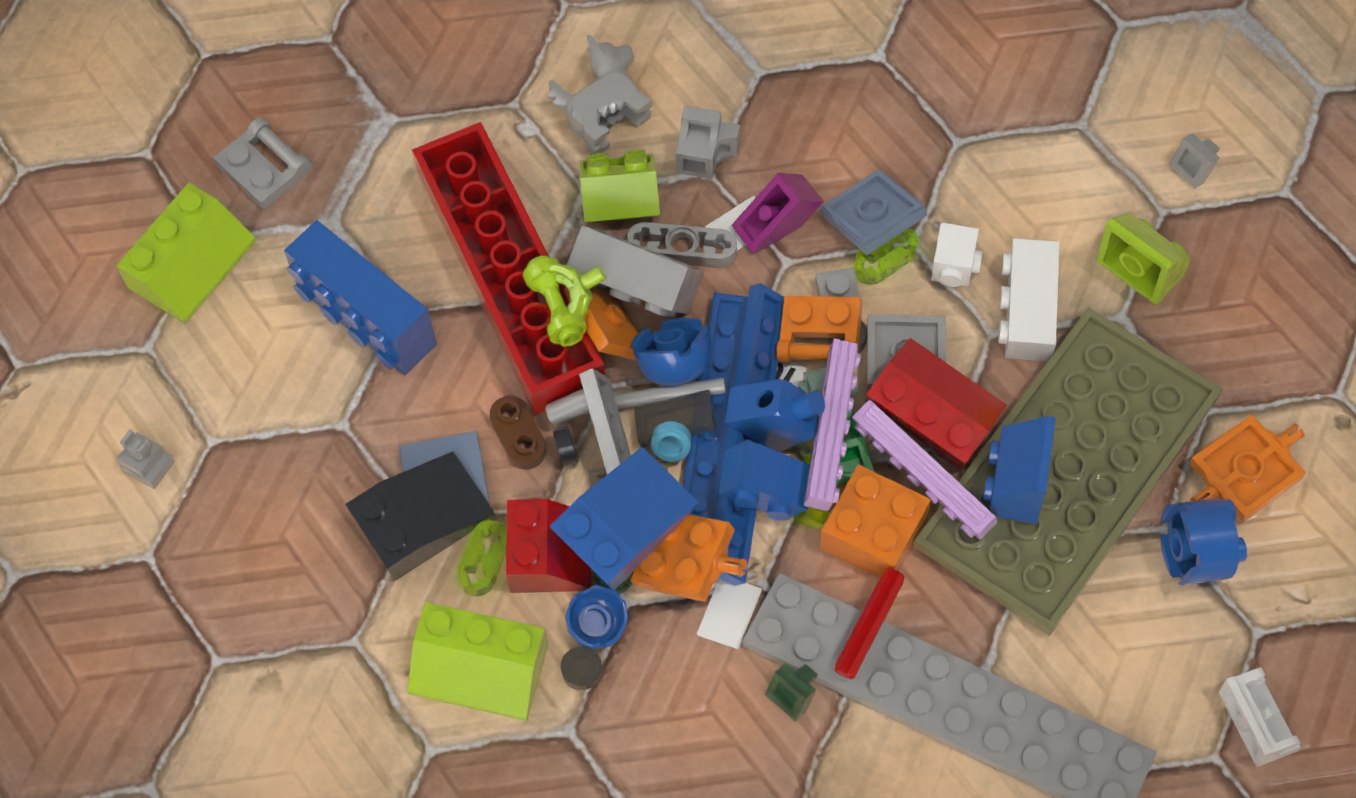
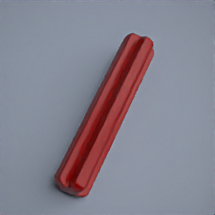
M891 567L884 569L835 663L834 669L838 675L849 680L855 678L904 583V574Z

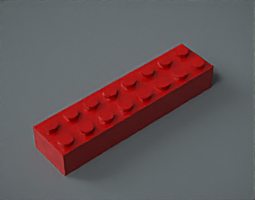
M478 122L412 149L417 174L534 414L537 415L546 411V404L583 389L579 374L594 368L605 376L604 363L587 331L578 343L564 347L561 344H554L550 341L547 334V325L550 323L551 318L550 308L544 295L531 290L523 278V272L532 259L539 256L549 257L482 123ZM559 284V292L565 306L568 307L570 302L564 294L565 286Z

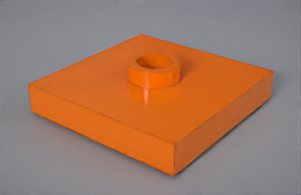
M566 287L564 289V294L566 295L569 302H571L570 291ZM591 288L590 291L593 299L590 302L589 310L584 320L587 324L586 331L599 352L636 360L631 344L639 332L619 298L609 295V291Z

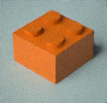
M858 464L821 530L820 549L879 578L887 567L899 571L914 544V540L919 535L928 518L931 499Z

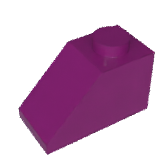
M777 173L731 226L750 251L757 253L801 228L824 201L803 174Z

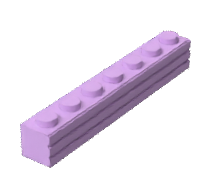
M834 338L829 348L822 389L825 410L819 415L817 432L814 439L804 506L829 511L832 504H836L838 501L840 489L836 488L837 480L840 481L843 472V466L839 465L840 457H844L847 443L843 442V437L848 434L850 420H846L847 412H851L854 398L850 397L851 390L855 389L857 376L853 375L854 368H858L861 354L857 353V343Z
M871 400L852 417L856 423L854 428L863 437L866 435L870 436L874 440L871 444L881 454L886 451L891 456L889 461L898 470L903 467L909 473L907 478L916 487L921 484L927 490L925 495L934 504L939 501L945 507L943 512L951 520L954 521L957 518L963 524L961 529L969 537L972 538L975 535L980 540L998 523L996 516Z

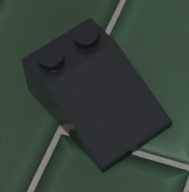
M453 451L383 480L345 504L394 581L496 516Z

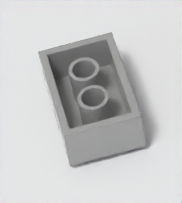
M581 226L567 266L578 270L582 275L599 265L604 270L607 279L592 288L596 289L597 287L606 290L607 286L611 287L609 295L630 303L632 301L640 304L641 300L646 301L645 309L675 318L677 312L689 314L705 272L604 231L586 226Z

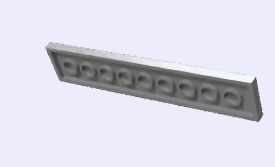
M780 572L742 641L743 647L1054 798H1137L1157 754L1156 751L885 622H883L855 678L852 680L846 679L835 672V663L862 611Z

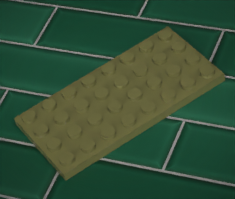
M1088 307L958 481L989 510L990 502L983 501L986 477L994 478L996 465L988 464L992 440H1000L1002 427L1046 416L1056 417L1047 488L1037 524L996 517L998 523L979 540L975 535L972 538L969 537L961 529L963 524L957 518L954 521L951 520L943 512L945 507L941 504L914 540L913 547L1050 636L1220 397L1223 388Z

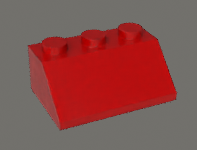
M912 338L908 339L888 363L866 394L864 401L867 403L871 400L899 427L961 470L1008 406Z

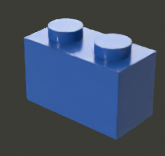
M746 440L724 452L719 495L734 500V504L739 507L755 508L767 513V517L778 521L789 520L792 516L808 510V507L804 506L810 464Z

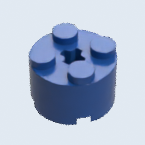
M1212 498L1169 504L1164 508L1161 523L1168 522V534L1160 535L1162 554L1171 577L1181 578L1178 582L1179 585L1231 579L1237 571L1238 563L1246 560L1247 547L1244 539L1238 537L1235 524L1236 510L1232 500Z

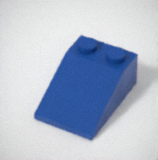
M641 447L582 494L550 528L611 589L615 590L700 503L656 459Z

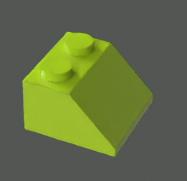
M1129 212L1113 217L1106 223L1096 261L1157 306L1185 276L1191 257L1186 254L1183 247L1178 243L1168 241L1157 233L1149 222L1138 219Z

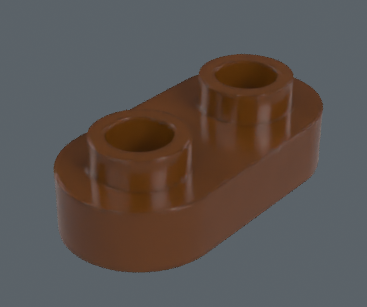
M504 396L496 400L490 409V420L509 461L515 467L524 470L539 466L546 456L545 440L526 403L515 396ZM507 410H514L516 412L511 417L503 416V413ZM525 441L532 443V446L528 449H521L519 447Z

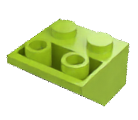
M636 149L624 152V156L609 158L607 153H595L586 156L587 160H580L584 221L595 222L660 215L657 175L653 153L646 154L645 150Z

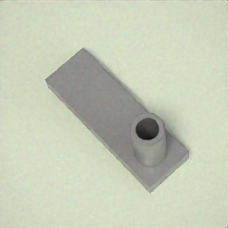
M592 368L579 374L583 389L546 404L545 408L547 416L554 426L590 412L606 473L609 474L629 458L631 453L610 379Z

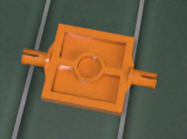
M1251 414L1191 458L1189 465L1205 481L1207 488L1190 498V501L1212 498L1230 499L1234 503L1236 516L1244 523L1304 478L1306 472L1292 458L1289 450L1291 445L1305 436L1302 428L1298 430L1299 425L1293 423L1288 429L1277 436L1275 433L1265 429Z
M688 515L635 569L630 581L637 588L706 602L713 583L721 573L724 572L741 577L745 574L743 570H747V561L745 559L728 557V546L735 531L729 522Z

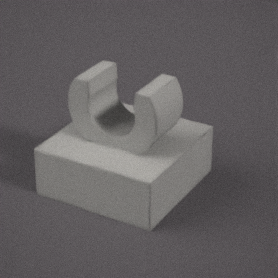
M1192 133L1183 138L1169 165L1194 188H1197L1205 183L1220 157L1215 153L1220 148L1210 139L1202 142Z

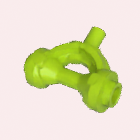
M539 256L532 259L523 272V278L531 290L544 295L551 311L550 323L547 325V334L550 341L554 344H561L564 347L578 343L587 330V324L584 319L588 313L590 302L593 299L590 289L607 279L604 270L598 265L582 275L578 270L560 264L558 259L553 257ZM559 284L565 285L570 291L571 302L568 307L565 306L559 292Z

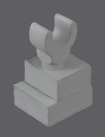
M131 429L120 441L124 449L117 457L122 471L155 490L175 463L172 455L163 451L159 444L138 432L134 434Z

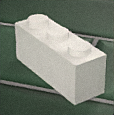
M1013 238L1010 253H1003L1001 273L1003 276H1008V287L1002 286L1000 309L1007 310L1006 321L1000 320L998 343L1005 344V359L1048 362L1054 354L1057 330L1060 242Z

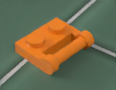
M784 296L780 340L777 343L778 363H791L792 359L827 360L831 345L794 344L795 337L842 338L844 341L857 343L858 353L863 308L861 298Z

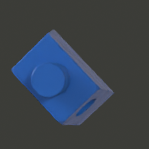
M783 379L735 386L730 388L724 424L767 448L782 452L814 438L817 432L819 415L825 410V400L820 392L812 391L807 393Z

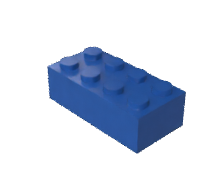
M318 220L312 223L284 250L289 264L287 271L295 280L296 284L293 287L297 294L308 303L312 300L321 307L320 310L331 323L337 325L340 322L349 329L348 334L361 347L368 345L376 352L375 356L386 368L392 370L395 367L406 376L437 345L428 309Z

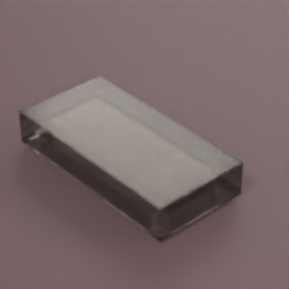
M710 390L634 408L637 439L643 448L651 446L654 429L661 423L668 421L683 424L689 430L691 436L717 430L713 395Z

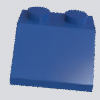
M1046 416L1002 427L1000 440H992L988 464L996 465L994 478L986 477L983 501L990 502L989 511L997 518L1037 524L1047 488L1056 417Z

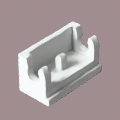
M1262 668L1227 678L1219 691L1256 767L1295 753L1301 748L1299 745L1301 744L1297 735L1292 736L1265 684L1264 676L1266 675Z

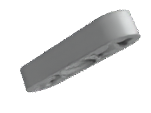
M641 222L635 224L629 230L627 236L629 242L639 246L643 237H650V241L644 248L692 266L724 268L731 265L737 257V240L730 231L725 229ZM661 237H665L666 249H661ZM679 238H686L693 243V246L686 252H678L673 249L672 243ZM699 241H704L703 253H699ZM719 243L725 244L722 254L715 253Z

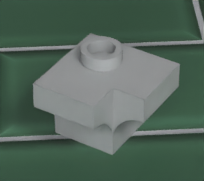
M684 106L681 117L680 136L675 153L676 173L713 179L716 166L720 161L729 157H737L740 147V125L721 122V112Z

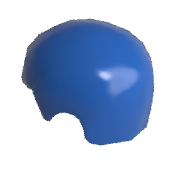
M593 585L572 598L567 608L565 619L569 634L580 646L599 650L613 645L623 636L629 616L626 602L616 590L601 585Z

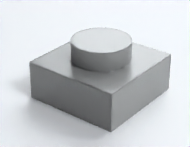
M853 268L815 274L818 296L860 297Z

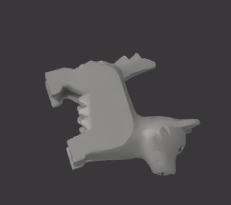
M589 34L586 36L589 44L587 53L596 79L573 95L566 92L554 80H550V92L547 94V98L554 101V106L565 111L572 131L584 139L586 148L592 154L603 153L610 148V144L604 139L610 133V130L607 128L608 124L613 127L616 121L620 123L624 117L638 128L651 117V111L649 110L651 108V101L646 96L640 94L627 72V67L634 61V54L630 45L615 47L609 42L597 43Z

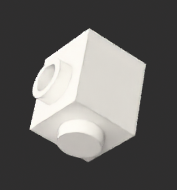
M947 223L940 224L931 281L940 282L948 287L960 285L969 287L971 272L979 274L983 251L975 250L978 228Z

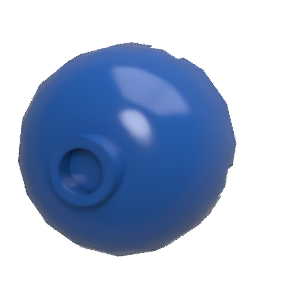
M683 317L665 320L661 322L662 329L651 333L650 327L634 337L631 345L642 374L655 384L665 387L688 384L698 379L708 368L712 355L711 338L707 325L705 324L702 327L701 320L697 318Z

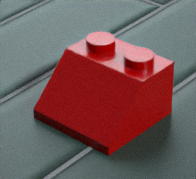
M550 499L507 500L506 578L510 593L584 591L591 587V568L550 528L570 506Z

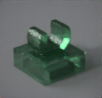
M784 663L775 671L765 695L794 721H797L806 713L816 689L810 683L817 678L818 674L807 664H804L796 672L787 663Z

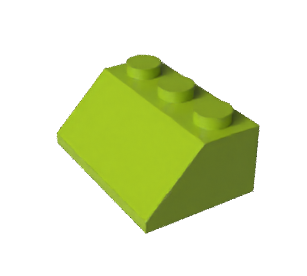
M188 183L116 266L127 288L186 324L256 242V238L217 199Z
M425 602L413 640L407 692L409 695L527 721L548 648L545 628Z

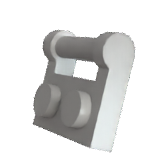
M259 117L251 122L245 133L213 157L216 166L264 210L310 172L312 162L304 155H298L271 130L272 126L263 117ZM262 141L288 165V168L281 173L254 147Z

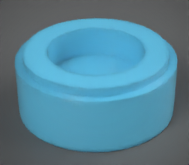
M668 421L661 423L654 429L651 449L657 458L665 462H678L689 454L691 434L683 424Z

